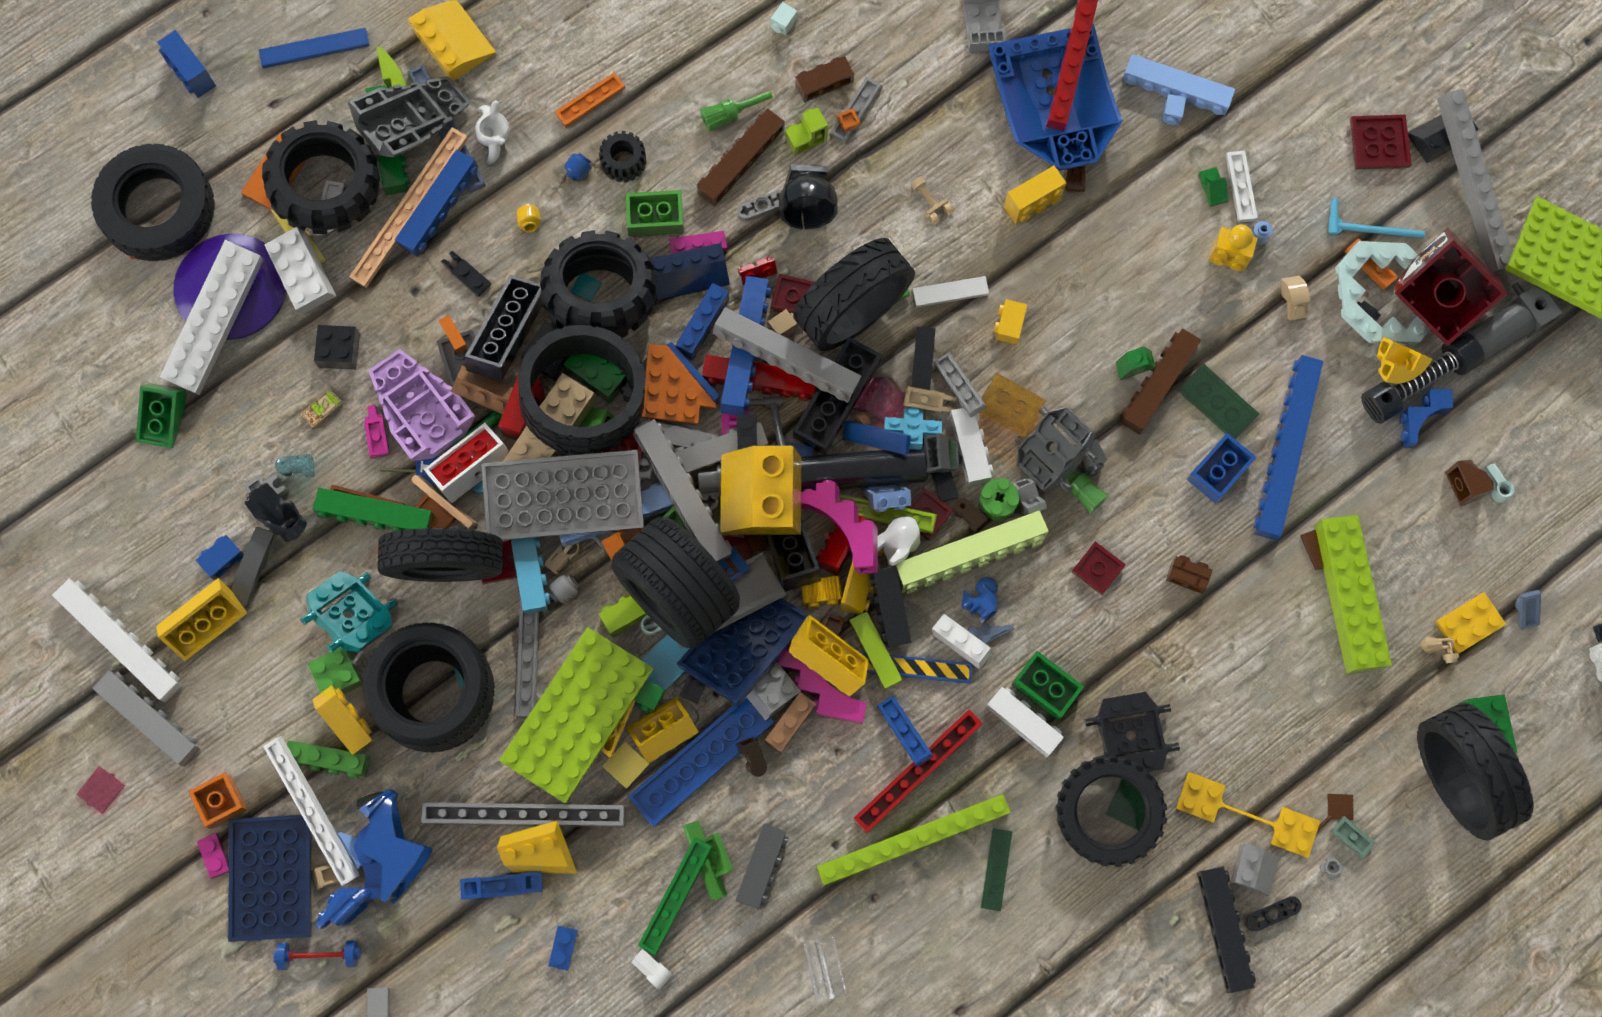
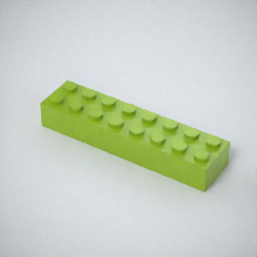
M1350 515L1321 519L1314 524V529H1316L1324 575L1346 674L1383 670L1391 666L1392 663L1359 516Z

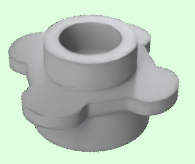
M1328 856L1327 861L1320 865V870L1325 872L1330 880H1335L1336 875L1343 872L1344 866L1334 856Z

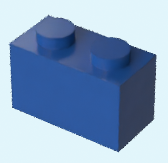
M225 535L216 539L212 547L203 550L196 559V562L215 581L243 558L244 553Z

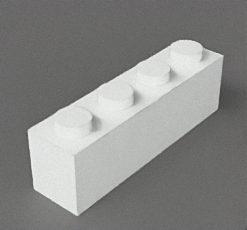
M964 408L951 410L950 419L959 455L962 457L961 463L967 486L988 483L994 472L992 465H988L987 458H989L987 446L984 447L982 441L984 440V432L978 426V422H980L979 413L970 418Z
M1001 687L987 704L986 708L1047 758L1064 738L1061 735V730L1054 725L1051 727L1047 724L1046 718L1040 713L1035 714L1030 710L1031 706L1024 700L1019 701L1011 689Z

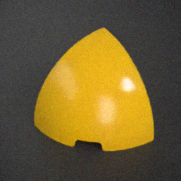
M1384 336L1377 353V358L1381 361V367L1378 369L1380 376L1386 382L1394 384L1413 380L1424 372L1432 361V358Z

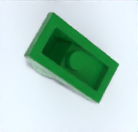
M1217 167L1200 171L1198 176L1210 207L1228 202L1226 177H1220Z

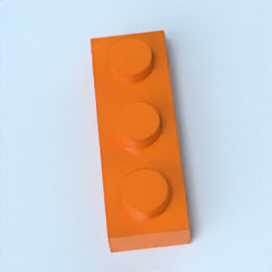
M1358 238V239H1357L1354 243H1352L1344 252L1347 254V253L1350 251V249H1351L1358 241H1361V240ZM1370 257L1361 267L1383 290L1398 278L1388 266L1381 269Z

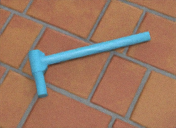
M1331 199L1328 235L1337 236L1342 230L1414 238L1425 237V231L1342 223L1338 216V199Z

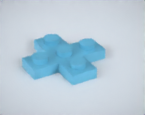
M904 407L903 418L885 417L884 429L911 435L910 449L922 450L924 437L937 433L942 434V421L923 420V409Z

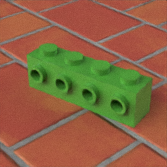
M289 740L287 742V746L299 768L301 765L308 766V770L320 772V769L328 770L327 773L339 775L341 772L346 773L347 777L359 779V776L366 777L370 757L365 754L355 753L352 755L349 751Z

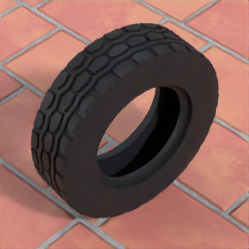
M142 144L141 146L137 145L128 148L126 151L124 150L117 154L116 157H113L102 168L93 185L91 208L98 227L121 252L123 251L128 256H135L139 260L163 261L184 254V252L189 251L204 237L213 219L215 200L213 199L214 194L208 179L198 164L188 154L169 145ZM163 178L180 185L181 202L179 208L166 222L157 226L142 227L134 225L127 220L126 203L128 197L141 183L151 179Z
M422 528L389 532L381 535L378 539V572L387 577L425 582H462L489 579L502 573V539L491 533L466 529Z

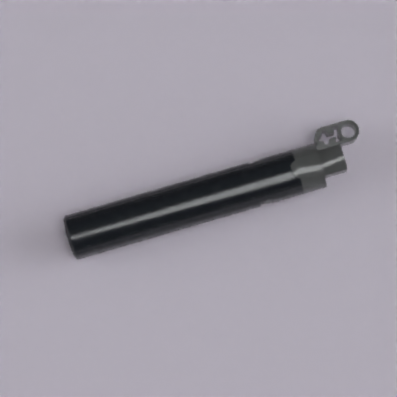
M923 447L922 450L910 449L907 455L887 450L801 457V492H804L806 489L816 491V483H822L825 480L836 482L840 490L925 483L928 479L925 449ZM717 464V471L698 473L699 490L703 497L702 501H708V497L716 500V503L712 505L713 507H709L711 511L717 509L719 500H721V464Z

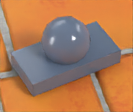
M1535 590L1520 594L1515 603L1516 609L1519 612V627L1526 629L1540 625V591Z

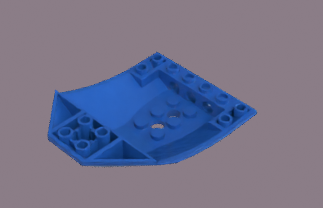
M1094 23L1090 31L1068 122L1064 131L1046 127L1054 96L1048 95L1046 88L1049 86L1056 88L1071 28L988 45L1000 97L1015 142L1060 171L1095 164L1123 121L1106 73ZM1045 70L1049 71L1051 77L1044 78L1042 72Z

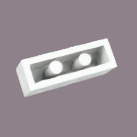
M945 614L932 628L933 636L978 669L992 655L991 648Z

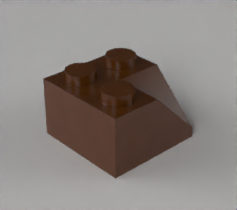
M1472 460L1458 461L1445 471L1460 507L1480 500L1494 490L1492 478L1488 476L1486 471L1479 469Z

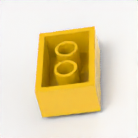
M1052 166L1007 192L1004 209L1015 224L1019 222L1024 223L1034 213L1039 214L1043 212L1046 206L1057 204L1062 199L1066 182L1056 167Z
M331 685L312 700L316 711L353 755L372 741L370 736L372 731L364 718L359 719L358 711L352 703L347 704L346 696L340 688L335 689Z

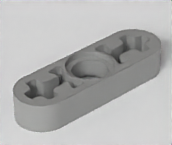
M782 190L771 192L739 205L737 209L738 218L743 222H749L779 210V200H777V197ZM760 202L768 204L765 210H760L757 206ZM743 210L749 211V215L742 214Z

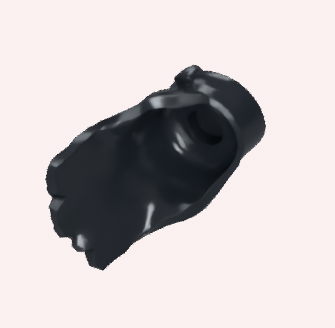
M268 483L253 489L245 501V505L253 517L263 523L272 533L280 535L285 542L296 539L307 526L306 520L299 514L295 504L292 501L281 498Z

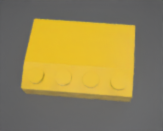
M457 0L422 9L408 18L413 32L446 76H449L452 81L497 54Z

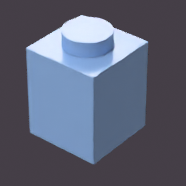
M1168 94L1161 121L1169 125H1179L1183 117L1186 97Z

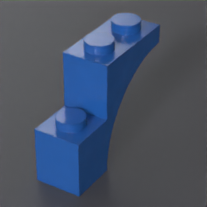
M1429 389L1422 396L1421 402L1424 407L1408 406L1401 413L1400 422L1403 424L1401 440L1404 442V448H1413L1418 443V433L1425 419L1436 414L1448 413L1453 408L1452 389Z

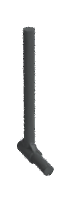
M783 397L750 399L749 406H763L771 410L777 446H785L778 411L783 406Z

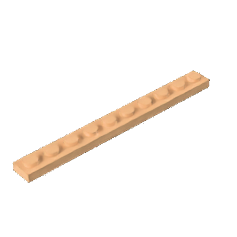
M453 127L450 129L349 276L351 280L367 288L396 246L395 238L455 150L461 151L468 141L467 135Z

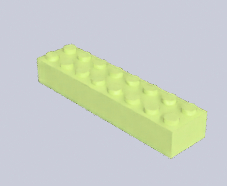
M1040 510L896 564L901 593H913L918 590L917 587L923 585L925 587L932 586L936 583V580H948L954 577L953 574L960 572L964 574L971 571V567L977 565L978 567H983L989 564L990 560L996 559L999 561L1006 558L1009 553L1014 552V554L1023 552L1025 547L1032 546L1033 548L1043 544L1042 541H1044L1049 531Z

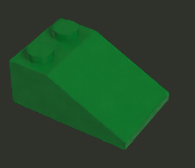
M153 383L140 386L135 442L166 448L174 447L185 408L186 389Z

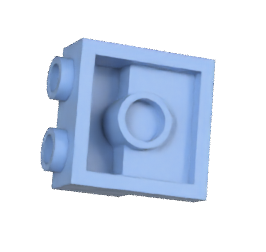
M903 485L863 488V495L868 498L869 507L876 512L887 511V508L893 507L895 510L905 509V506L911 505L910 490Z

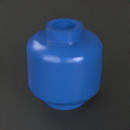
M578 153V155L572 154L564 164V168L567 170L566 175L574 181L576 178L583 180L592 168L590 165L591 161L581 153Z

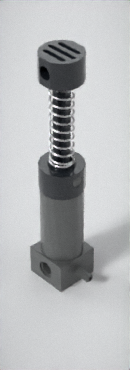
M1515 282L1511 287L1518 297L1509 306L1463 332L1448 346L1444 343L1441 347L1443 357L1439 356L1437 361L1432 360V364H1429L1424 372L1413 380L1396 384V386L1381 382L1364 392L1361 396L1363 407L1371 419L1376 423L1382 424L1402 412V401H1406L1407 397L1410 398L1413 394H1417L1419 390H1424L1431 383H1435L1437 379L1440 380L1443 376H1447L1449 372L1454 371L1461 376L1467 374L1524 337L1530 338L1548 327L1563 314L1544 289L1534 286L1525 292L1520 284Z

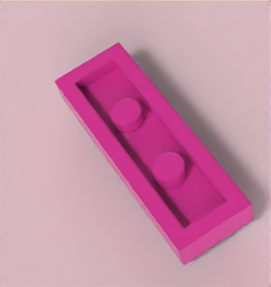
M724 231L669 238L671 254L721 243L723 251H727Z

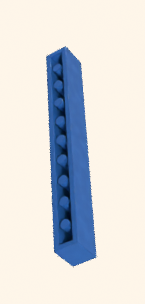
M1301 355L1293 363L1292 371H1294V375L1289 379L1287 388H1290L1289 395L1286 394L1283 402V405L1286 406L1285 411H1282L1279 422L1282 424L1281 428L1276 432L1275 440H1277V444L1271 451L1270 457L1273 460L1272 464L1268 465L1266 475H1269L1268 481L1264 482L1262 488L1264 497L1260 499L1258 504L1260 514L1259 517L1255 518L1253 528H1256L1255 535L1276 541L1282 536L1324 362L1322 360Z

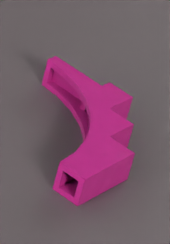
M825 480L822 483H816V491L806 489L804 492H801V509L825 516L845 533L852 550L853 564L857 573H878V528L870 520H862L859 523V508L854 501L843 500L840 503V488L836 482Z
M789 647L778 659L777 663L783 670L800 673V675L796 674L794 683L801 693L819 696V699L815 698L816 705L813 709L817 710L816 716L862 725L867 703L853 699L836 690L821 675L811 670L799 659H796L789 652Z

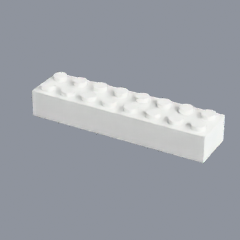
M227 240L224 241L160 378L200 395L264 261L260 255Z

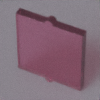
M98 766L76 795L86 801L88 806L94 807L103 814L125 785L116 779L113 773L110 774Z

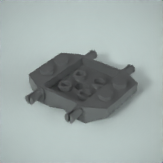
M1043 406L1041 407L1042 410L1039 409V413L1044 417L1038 423L1036 431L1026 437L1025 440L1020 435L1015 438V442L1019 445L1017 466L1044 492H1049L1061 486L1067 493H1070L1069 489L1073 490V487L1066 479L1085 457L1092 464L1096 462L1095 460H1098V457L1091 452L1096 433L1069 408L1062 407L1048 411ZM1056 423L1077 445L1074 446L1053 424ZM1053 443H1055V450L1053 452H1050V446Z

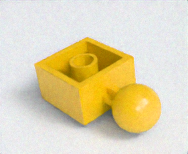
M1243 224L1236 225L1232 229L1221 227L1213 242L1208 261L1218 266H1228L1235 271H1244L1253 257L1258 237H1254L1252 230Z

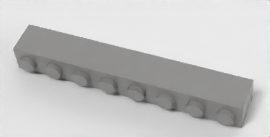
M726 307L714 325L712 334L716 335L719 339L726 340L735 347L742 348L750 352L751 355L767 361L770 365L777 366L786 373L793 374L804 382L817 386L820 390L836 396L839 400L849 402L860 381L861 375Z
M655 419L634 429L633 436L688 532L718 563L731 555L732 547L728 540L723 539L719 524L714 523L711 517L713 515L709 507H705L701 501L703 497L698 489L695 490L693 487L691 475L685 473L682 468L684 464L679 456L676 457L674 454L672 442L669 439L666 440L663 435L665 432L660 423L657 424Z

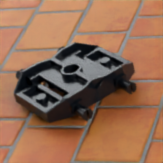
M1146 692L1103 699L1097 716L1085 718L1086 727L1093 725L1099 727L1104 756L1100 757H1116V755L1154 749L1153 751L1119 757L1137 763L1148 772L1163 769L1169 752L1180 751V747H1177L1179 746L1178 742L1165 744L1159 715L1171 712L1170 704L1158 706ZM1146 713V716L1134 717L1112 722L1108 721V719ZM1127 731L1135 732L1136 739L1134 741L1126 738Z

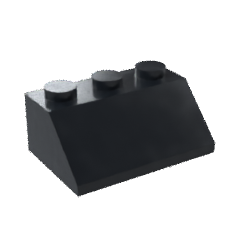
M1442 115L1408 132L1409 139L1426 163L1452 150ZM1474 123V127H1475V130H1476V132H1477L1479 129H1478V127L1476 126V124Z

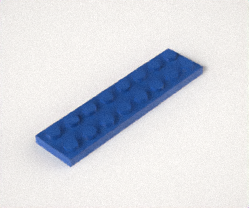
M746 697L738 707L736 705L732 706L627 797L648 822L655 827L739 754L736 743L751 737L757 739L774 722L771 718L766 721Z

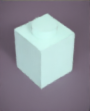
M782 2L771 17L772 29L786 36L797 21L798 11Z

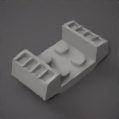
M963 0L969 53L988 52L989 44L1006 41L1005 29H1002L999 0Z

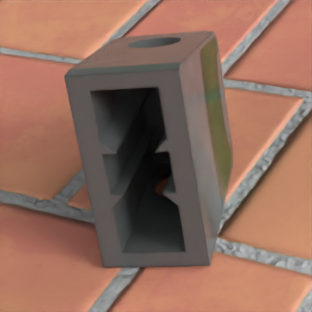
M941 433L924 437L927 473H945L959 469L962 457L958 454V445L955 441Z

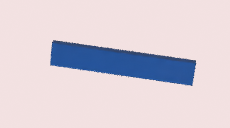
M365 27L258 50L262 68H268L369 47L370 44Z

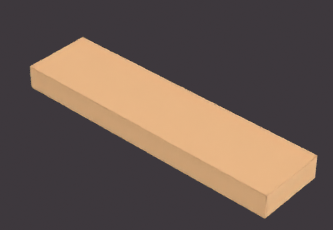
M414 475L411 480L416 486L464 526L471 529L477 526L478 523L455 503L451 504L421 475Z

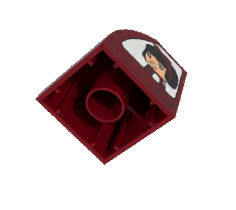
M1449 228L1445 229L1414 258L1394 288V294L1447 346L1507 295L1501 280Z

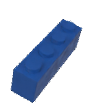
M714 283L711 284L676 343L679 351L692 361L729 301V291Z

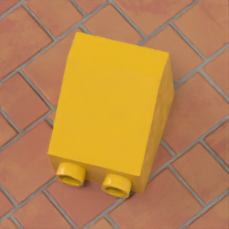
M751 446L721 455L720 533L723 535H801V456L794 446Z

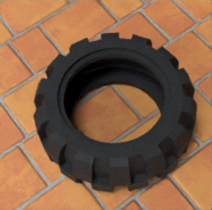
M317 120L303 122L304 127L297 130L294 126L281 134L282 141L278 142L275 140L266 153L267 160H265L262 166V179L266 196L279 218L287 219L290 226L298 227L303 231L306 228H310L313 234H328L329 229L337 228L339 233L351 228L353 220L362 221L369 214L370 205L376 203L380 190L377 160L371 146L365 144L364 138L353 129L349 128L347 131H344L342 124L327 121L326 125H318ZM315 156L336 157L347 163L354 171V177L349 187L340 195L326 200H312L299 195L289 186V179L294 169L300 163Z
M595 230L585 231L581 233V237L574 238L570 236L559 244V250L554 248L544 262L545 267L541 271L540 277L543 307L548 311V317L560 329L573 325H590L610 330L624 338L628 335V330L636 331L647 320V315L653 311L656 301L654 265L649 256L644 251L641 252V247L628 237L623 240L620 239L618 233L605 231V234H595ZM592 270L614 272L623 277L630 285V288L624 295L606 303H589L580 300L567 289L574 278Z

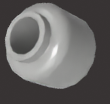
M561 575L550 584L551 592L549 595L555 602L567 603L578 594L577 588L579 585L571 575Z

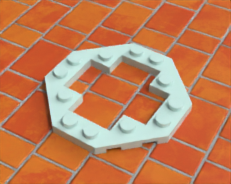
M1358 241L1335 267L1336 275L1339 278L1337 286L1339 299L1342 300V318L1368 343L1381 342L1384 336L1398 343L1416 345L1431 330L1417 316L1414 317L1406 328L1394 317H1391L1381 327L1356 303L1366 290L1352 277L1369 257L1381 269L1385 268L1394 259L1406 270L1418 255L1406 243Z

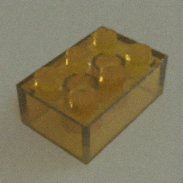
M996 373L981 398L987 408L980 413L1025 438L1040 414L1041 407L1044 406L1046 400Z

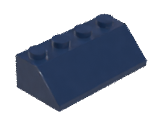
M721 243L650 258L656 275L657 301L705 291L710 288L712 283L720 287L730 285Z

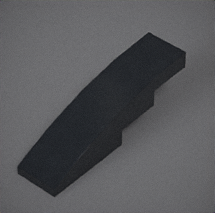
M917 327L911 387L930 390L935 328Z

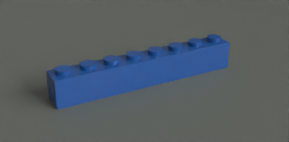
M746 276L739 314L765 326L763 313L767 314L768 303L766 298H770L771 287H768L769 279ZM732 345L721 400V413L737 416V414H744V410L749 408L750 398H747V395L752 392L753 382H750V379L755 377L756 366H753L754 361H758V357Z

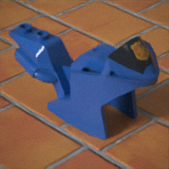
M394 790L373 792L357 799V809L369 819V824L359 832L354 843V850L358 862L363 866L366 881L363 888H340L336 893H332L327 901L328 907L319 914L316 920L318 922L316 928L325 929L331 922L337 926L348 925L368 907L367 905L373 899H381L384 903L391 899L392 903L395 904L429 859L433 851L432 848L405 839L398 810V793Z

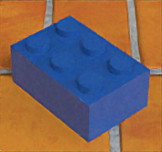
M176 30L157 41L161 48L158 51L168 66L173 69L178 79L183 82L190 94L194 93L199 98L216 87L205 67Z
M1226 433L1186 480L1216 504L1257 457L1230 434Z

